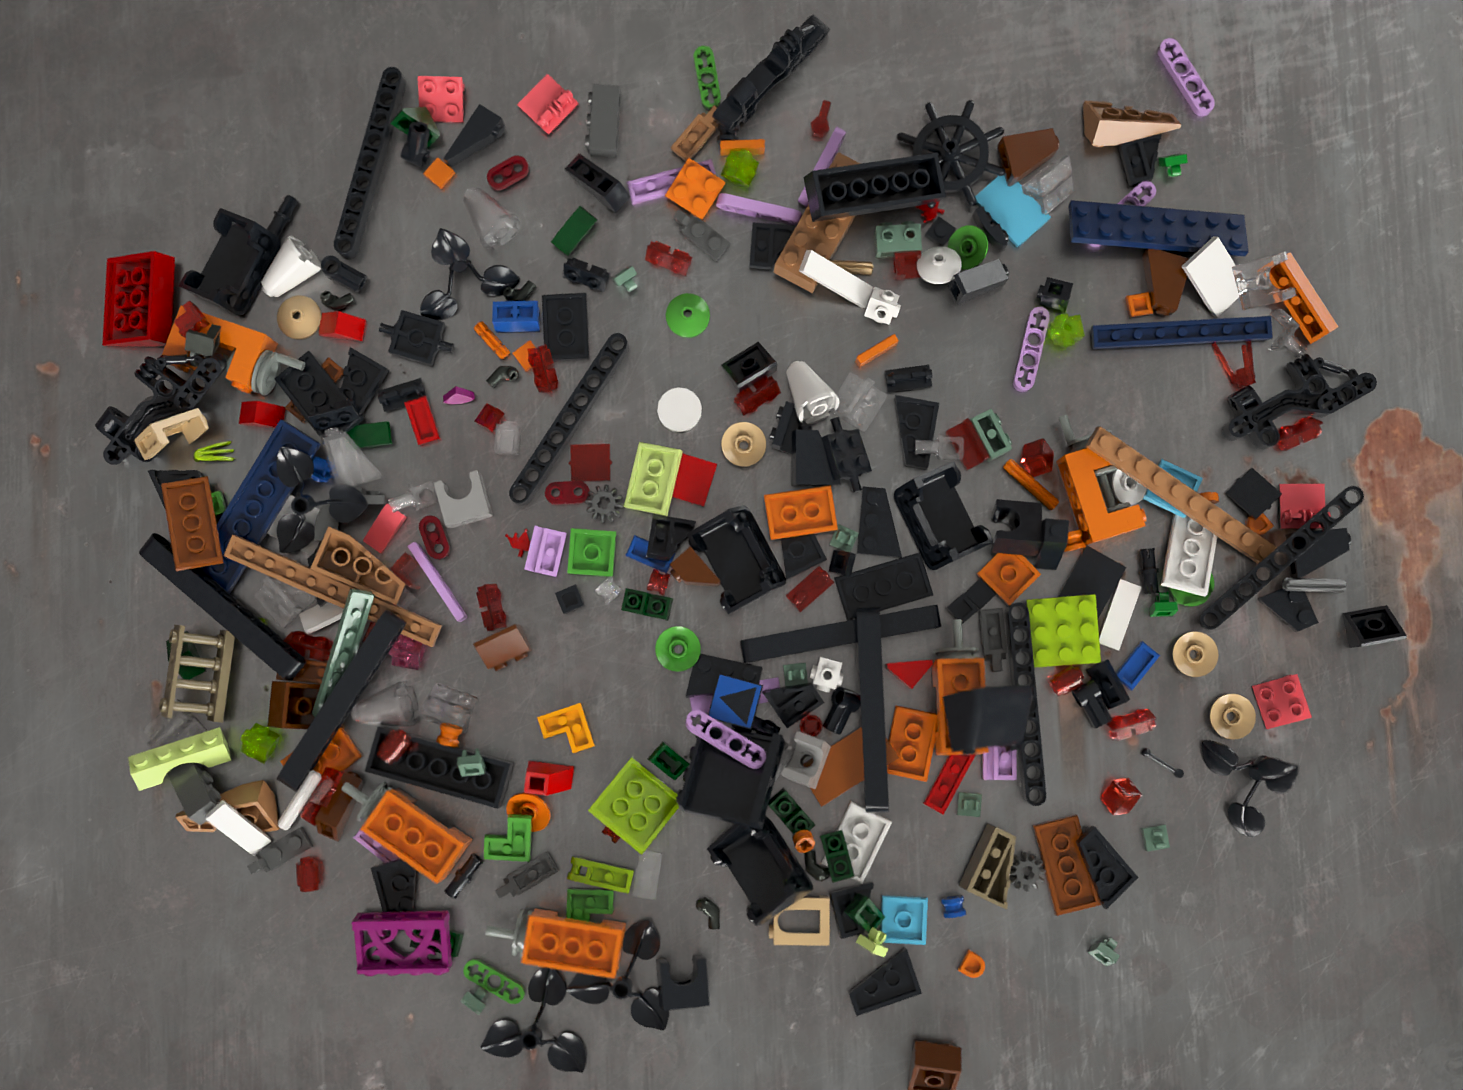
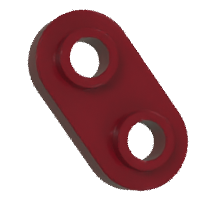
M519 155L512 156L491 168L487 173V181L494 190H503L525 178L529 172V165L524 157ZM517 166L522 167L519 172L514 171ZM497 177L503 178L501 182H495Z
M582 481L552 482L545 489V497L553 505L583 504L590 497L588 494L590 489ZM577 488L582 489V494L579 496L574 494ZM555 489L560 491L557 497L552 496V491Z
M431 515L422 518L419 523V531L427 553L430 557L437 560L446 558L450 553V544L442 522L437 517ZM435 524V530L430 532L428 526ZM441 544L443 550L438 553L436 552V546Z

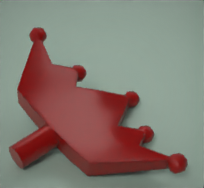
M939 201L934 208H929L927 204L916 206V208L925 212L921 213V216L926 217V220L923 221L924 223L935 219L937 212L944 214L945 210L938 208Z
M527 528L524 529L523 534L519 538L517 533H514L513 538L505 534L512 548L519 549L518 557H522L523 551L529 552L531 540L529 541Z

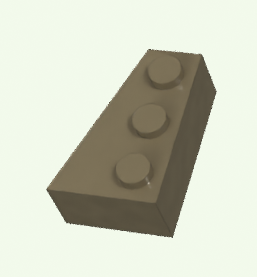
M987 823L959 886L1007 910V894L1011 882L1009 877L1011 866H1013L1016 836Z

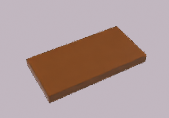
M208 476L162 483L161 487L176 571L224 563Z
M862 726L831 745L816 789L810 788L821 807L864 780ZM886 738L888 765L899 757ZM813 758L803 763V766L806 768L812 766Z
M1075 814L1032 825L1040 858L1043 861L1042 866L1046 870L1044 874L1055 915L1059 916L1101 905L1076 844V841L1083 835L1078 815Z

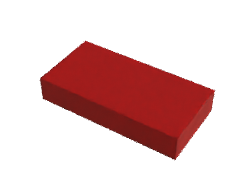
M427 396L404 402L418 445L440 439Z

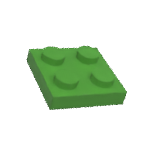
M571 528L567 573L613 577L617 532Z

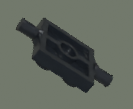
M401 310L399 319L394 326L384 323L380 324L379 332L391 335V344L388 352L392 355L432 366L439 349L450 353L453 352L454 343L442 341V333L445 327V323L442 321Z
M839 417L833 418L830 421L834 433L821 438L834 479L850 480L853 493L861 491L863 489L858 477L871 472L872 469L859 429L844 430L842 429Z

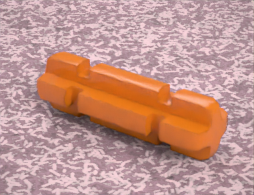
M483 321L477 323L474 327L477 334L482 336L481 338L493 351H496L495 353L500 359H505L510 354L509 349L502 345L503 343L491 330H488L489 328Z

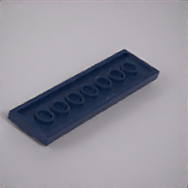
M1071 200L1068 205L1072 243L1196 253L1215 236L1219 237L1229 255L1246 257L1249 252L1245 216L1243 214Z
M280 419L217 523L224 563L199 567L229 593H231L247 567L224 556L232 535H237L260 545L295 488L285 486L278 477L276 461L279 449L281 447H288L300 450L312 459L321 443L285 420Z

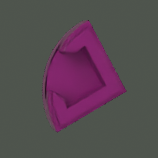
M457 386L443 395V403L463 404L475 399L474 392Z

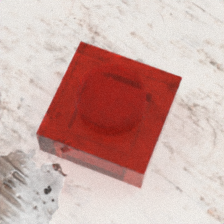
M486 403L474 422L493 432L505 413Z

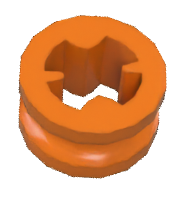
M800 830L794 834L792 840L798 852L806 853L814 848L815 841L809 830Z

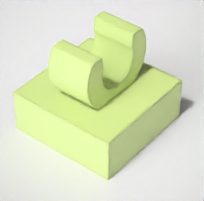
M875 928L870 930L868 937L860 934L856 943L871 953L885 957L888 948L882 945L887 934Z

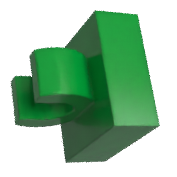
M1179 153L1158 157L1159 166L1167 167V174L1171 177L1180 176V164L1188 163L1187 154Z
M1159 592V595H1156V602L1149 608L1150 617L1173 616L1178 611L1177 602H1169L1168 592Z

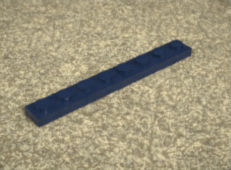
M1271 316L1093 325L1091 327L1092 349L1256 341L1273 338Z

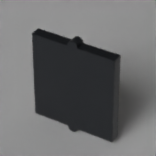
M1253 468L1242 478H1237V483L1226 492L1227 496L1255 520L1266 510H1270L1271 505L1282 495L1280 491Z

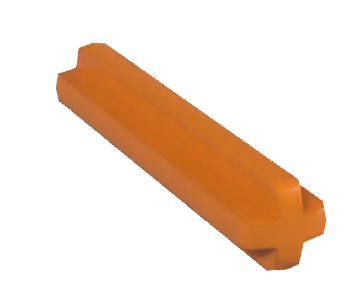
M1009 459L1004 464L1003 469L1049 510H1053L1059 504V500L1013 459Z

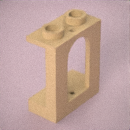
M199 408L150 424L134 441L144 460L153 458L169 443L168 436L183 432L187 442L191 444L209 427L205 416L201 414Z
M820 895L819 897H803L785 909L819 910V933H787L782 931L777 922L782 912L773 917V924H769V939H773L774 945H829L830 898L829 896Z

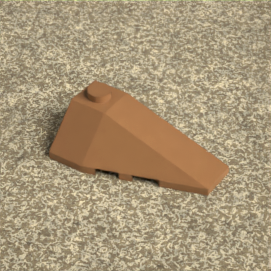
M1084 101L1085 136L1095 147H1104V145L1114 146L1181 127V123L1177 118L1169 113L1145 110L1144 113H1141L1138 110L1132 109L1131 106L1118 109L1113 108L1112 103L1102 101Z
M328 527L310 568L359 590L372 592L374 596L397 605L406 584L352 536Z
M264 780L242 784L220 794V802L224 800L263 832L279 830L275 794ZM184 810L175 816L186 831L215 832L218 829L209 821L202 825L188 819Z

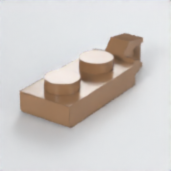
M715 105L707 114L704 112L701 115L698 114L671 146V150L685 162L688 158L692 159L716 131L718 123L712 117L717 109Z

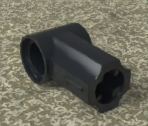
M412 122L409 125L407 142L401 151L402 159L420 168L425 166L430 155V150L427 149L430 132L427 124Z
M332 255L324 257L321 261V269L327 278L335 280L357 293L362 290L367 275L341 262ZM331 264L338 265L337 270L334 272H328L327 269Z
M1092 679L1071 690L1077 704L1084 709L1095 729L1112 720L1101 699L1102 694Z
M837 687L831 697L833 705L823 724V727L839 735L842 733L851 712H856L861 706V695L844 687Z

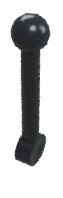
M1148 748L1142 750L1144 757H1150L1174 773L1175 777L1182 778L1184 776L1182 769H1175L1153 755Z

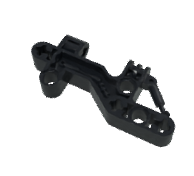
M813 14L800 27L797 26L793 30L787 29L784 36L780 37V41L773 44L770 54L760 61L746 77H742L728 92L726 99L718 106L712 117L728 132L736 128L740 122L744 124L748 122L755 114L757 104L775 85L790 76L826 38L830 28Z
M214 353L213 357L208 356L207 358L202 354L190 357L187 354L161 355L157 360L146 356L144 359L145 363H142L140 370L137 369L134 374L137 379L153 391V396L143 400L130 417L117 408L109 406L95 424L97 430L111 440L103 452L105 461L111 465H117L132 454L142 462H150L159 455L161 450L153 458L144 460L134 440L150 424H153L156 419L192 410L227 366L225 357L219 353ZM188 361H195L200 364L187 381L166 367L172 364H187ZM212 362L216 364L215 369L208 372L207 370L211 367ZM158 375H160L161 378L159 380H156L155 378H157ZM196 378L202 379L205 383V387L199 386L196 382ZM164 381L170 382L173 389H168ZM190 392L194 395L186 402V396ZM119 446L123 447L118 454L115 453L116 448Z
M1303 354L1301 359H1295L1294 363H1287V371L1296 386V390L1287 389L1262 402L1254 388L1247 385L1228 396L1229 404L1236 418L1223 426V436L1229 441H1235L1248 434L1258 449H1268L1276 445L1280 439L1279 431L1273 423L1274 419L1285 413L1325 417L1373 391L1377 385L1376 377L1366 372L1358 375L1355 369L1348 370L1342 368V365L1326 361L1321 357L1313 360L1308 354ZM1319 368L1338 374L1341 372L1346 373L1350 380L1332 389ZM1309 382L1315 384L1316 391L1310 389ZM1363 382L1365 386L1357 390L1355 386ZM1341 390L1346 393V395H1347V399H1346V400H1344V399L1341 398V396H1340V391H1341ZM1330 400L1332 404L1323 409L1322 404ZM1240 424L1244 426L1242 429L1238 430L1235 433L1232 430L1234 427ZM1263 433L1268 434L1270 437L1269 443L1263 440Z

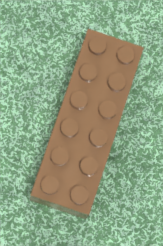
M838 152L829 168L860 163ZM808 204L776 261L773 273L813 293L818 282L799 272L806 250H812L831 261L855 216L812 222Z

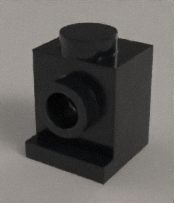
M1047 277L1045 286L1040 285L1037 298L1041 299L1040 305L1061 310V313L1065 314L1073 283Z

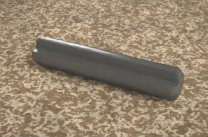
M1284 578L1282 588L1286 591L1344 592L1347 583L1342 579Z

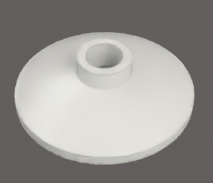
M942 246L927 249L920 255L917 261V271L920 277L933 284L950 282L953 275L960 273L962 266L958 253L951 248Z
M1117 469L1112 477V491L1115 498L1121 503L1129 502L1130 505L1140 502L1147 488Z

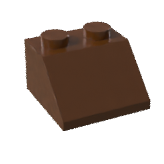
M691 546L670 563L672 568L670 573L678 583L683 581L686 585L718 587L721 584L718 577Z
M517 624L473 643L488 669L494 668L495 671L507 667V662L515 659L517 662L528 657L527 652L532 651L522 627Z
M272 681L268 727L308 729L315 719L312 712L321 684Z
M915 1041L911 1054L907 1090H956L962 1072L961 1047L950 1044H934L928 1041Z

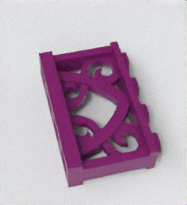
M449 911L357 913L352 921L357 974H364L365 976H375L377 974L396 976L410 973V975L417 976L423 973L443 975L449 972L453 964L449 932ZM413 929L421 930V932L418 933L419 936L413 933ZM435 929H440L441 942L432 939ZM364 930L368 931V934L372 940L366 944L364 938ZM383 930L391 931V935L382 938V936L386 935ZM398 930H405V933L411 940L420 943L407 956L399 954L387 944L395 938ZM428 945L437 947L441 951L442 957L440 959H429L428 954L436 955V952L428 947ZM376 946L378 949L373 952L372 956L378 955L380 960H369L366 956V951L370 947Z

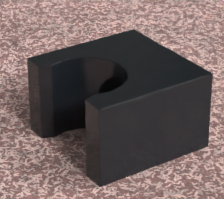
M996 499L992 512V521L1007 523L1013 528V531H996L992 543V553L1037 556L1043 542L1042 503Z
M701 954L693 955V971L683 981L672 980L669 973V963L665 959H656L659 1006L663 1011L710 1006L707 965L704 956Z

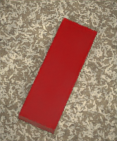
M976 754L965 756L948 755L923 804L944 815Z

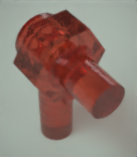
M823 100L819 116L810 123L813 136L822 138L829 132L827 116L831 106L830 101Z

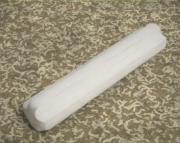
M314 770L309 772L278 820L279 828L288 830L320 782L322 777L319 772Z

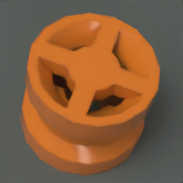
M1082 529L1068 532V543L1064 552L1086 547L1081 537L1083 535Z
M441 723V733L437 736L436 742L449 747H458V737L462 734L463 728L449 723Z

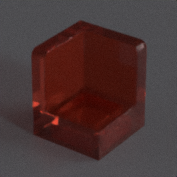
M921 251L894 254L893 268L895 281L920 278L917 271V261L921 258Z
M190 300L182 306L186 312L174 321L180 329L179 333L184 338H186L188 330L199 332L210 324L200 309Z
M1044 438L1023 446L1021 463L1032 477L1052 471L1054 452Z
M1130 778L1115 779L1103 793L1101 800L1112 815L1127 814L1132 810L1142 794Z

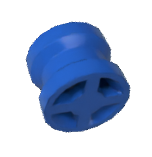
M963 895L941 898V903L945 907L943 912L944 918H956L967 914L966 909L963 908Z

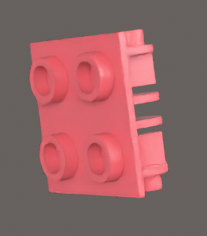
M548 74L517 104L548 135L579 105L573 98V94L568 89L565 91Z
M418 76L419 107H426L434 122H464L463 92L465 91V84L462 83V77Z
M1279 484V491L1282 493L1279 497L1280 529H1299L1325 506V484ZM1312 522L1310 529H1322V526L1318 522Z
M1289 674L1283 676V678L1252 686L1266 730L1312 718L1298 674Z

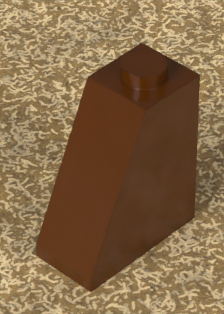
M1053 128L1008 135L1001 138L997 149L1002 167L1005 169L1004 175L1007 186H1013L1054 156L1059 149V139L1055 136Z
M1146 249L1143 252L1142 258L1152 309L1156 310V313L1159 315H1172L1178 309L1187 278L1182 265L1189 258L1158 249Z
M341 770L315 818L317 833L339 842L357 802L356 799L341 789L348 782L359 791H362L363 780L360 779L361 777L352 771L347 773Z

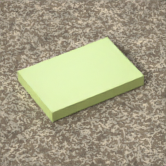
M639 442L624 507L668 516L683 451Z

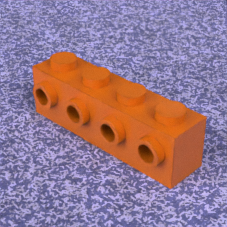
M1291 252L1262 268L1310 344L1338 328L1335 320Z

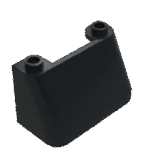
M220 208L214 218L213 226L221 234V237L201 273L195 270L186 272L178 286L230 313L240 316L249 309L261 286L264 275L280 250L281 242L276 235L257 222Z
M954 461L913 478L894 491L896 504L921 552L924 562L931 570H937L993 543L991 533L983 525L974 527L955 486L961 481V472Z
M745 505L730 508L686 534L689 539V545L694 551L705 552L713 570L721 581L725 591L721 593L720 604L728 614L786 584V578L753 514Z
M1032 685L983 687L942 696L952 752L962 751V756L977 754L976 749L998 746L1000 748L1005 747V751L1019 750V745L1023 744L1033 698Z
M766 816L762 830L734 824L707 848L712 862L717 866L728 867L751 904L747 906V917L755 926L764 924L813 890L811 880L775 825Z

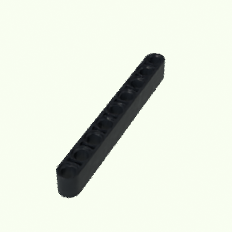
M388 67L382 73L334 239V249L344 259H353L358 254L394 126L390 123L399 112L406 88V81L401 71L396 67ZM392 78H399L396 83H390ZM387 98H393L391 103L384 104ZM380 119H387L386 123L378 125ZM381 139L378 145L372 146L374 140ZM369 160H375L372 166L366 167V163ZM369 181L366 187L360 188L361 182ZM356 202H363L360 208L354 209ZM350 223H357L354 229L348 230V225ZM351 243L347 251H342L344 244Z
M614 333L608 338L511 486L509 496L515 504L525 506L532 500L629 350V345L623 334ZM615 341H622L624 343V346L619 350L612 348ZM609 359L612 361V364L609 368H602L600 366L601 361ZM593 377L600 380L596 387L588 385L589 380ZM580 396H585L588 399L587 403L583 406L576 404V400ZM567 415H574L575 421L573 424L567 425L564 423V418ZM560 433L563 435L560 443L552 442L554 434ZM543 452H549L551 457L549 461L541 462L540 455ZM533 470L538 471V478L535 481H528V473ZM520 489H524L526 491L525 498L516 500L515 493Z
M1349 486L1339 493L1200 615L1201 626L1205 629L1213 630L1225 622L1360 505L1364 499L1362 489L1358 486ZM1348 491H1353L1357 494L1358 499L1356 503L1347 501L1346 493ZM1329 507L1339 509L1340 515L1338 518L1334 519L1328 515ZM1312 522L1321 524L1322 532L1320 534L1311 532L1310 524ZM1296 537L1303 539V549H1295L1292 545V540ZM1276 553L1286 555L1287 561L1284 565H1279L1275 562L1274 556ZM1259 568L1268 570L1269 578L1267 580H1260L1257 577V570ZM1242 583H1248L1251 586L1252 591L1250 595L1245 596L1239 592V586ZM1230 598L1233 600L1234 608L1231 611H1226L1222 608L1221 603L1223 599ZM1207 613H1212L1217 617V622L1214 626L1205 624L1204 616Z
M153 533L139 550L142 558L282 678L292 681L307 663L306 659L201 568L176 571L172 546L166 538Z
M1016 602L1007 606L1005 610L1011 686H1018V678L1024 674L1028 678L1027 685H1032L1033 691L1028 717L1033 728L1029 733L1025 732L1024 742L1022 745H1019L1018 750L1023 800L1032 806H1040L1046 801L1047 794L1030 619L1027 606ZM1014 607L1020 608L1022 616L1019 619H1015L1012 616L1011 612ZM1017 629L1021 630L1024 634L1021 642L1014 639V632ZM1019 652L1024 653L1026 656V661L1022 665L1016 661V655ZM1028 743H1032L1035 747V752L1030 756L1025 753V746ZM1030 766H1035L1037 775L1030 779L1027 776V770ZM1033 789L1039 791V798L1036 801H1031L1029 798V793Z
M938 605L880 615L881 638L942 627ZM857 619L741 640L740 646L743 663L857 643Z
M880 607L857 608L866 813L889 812Z
M386 610L380 616L277 776L278 781L293 791H298L393 647L407 622L389 610Z

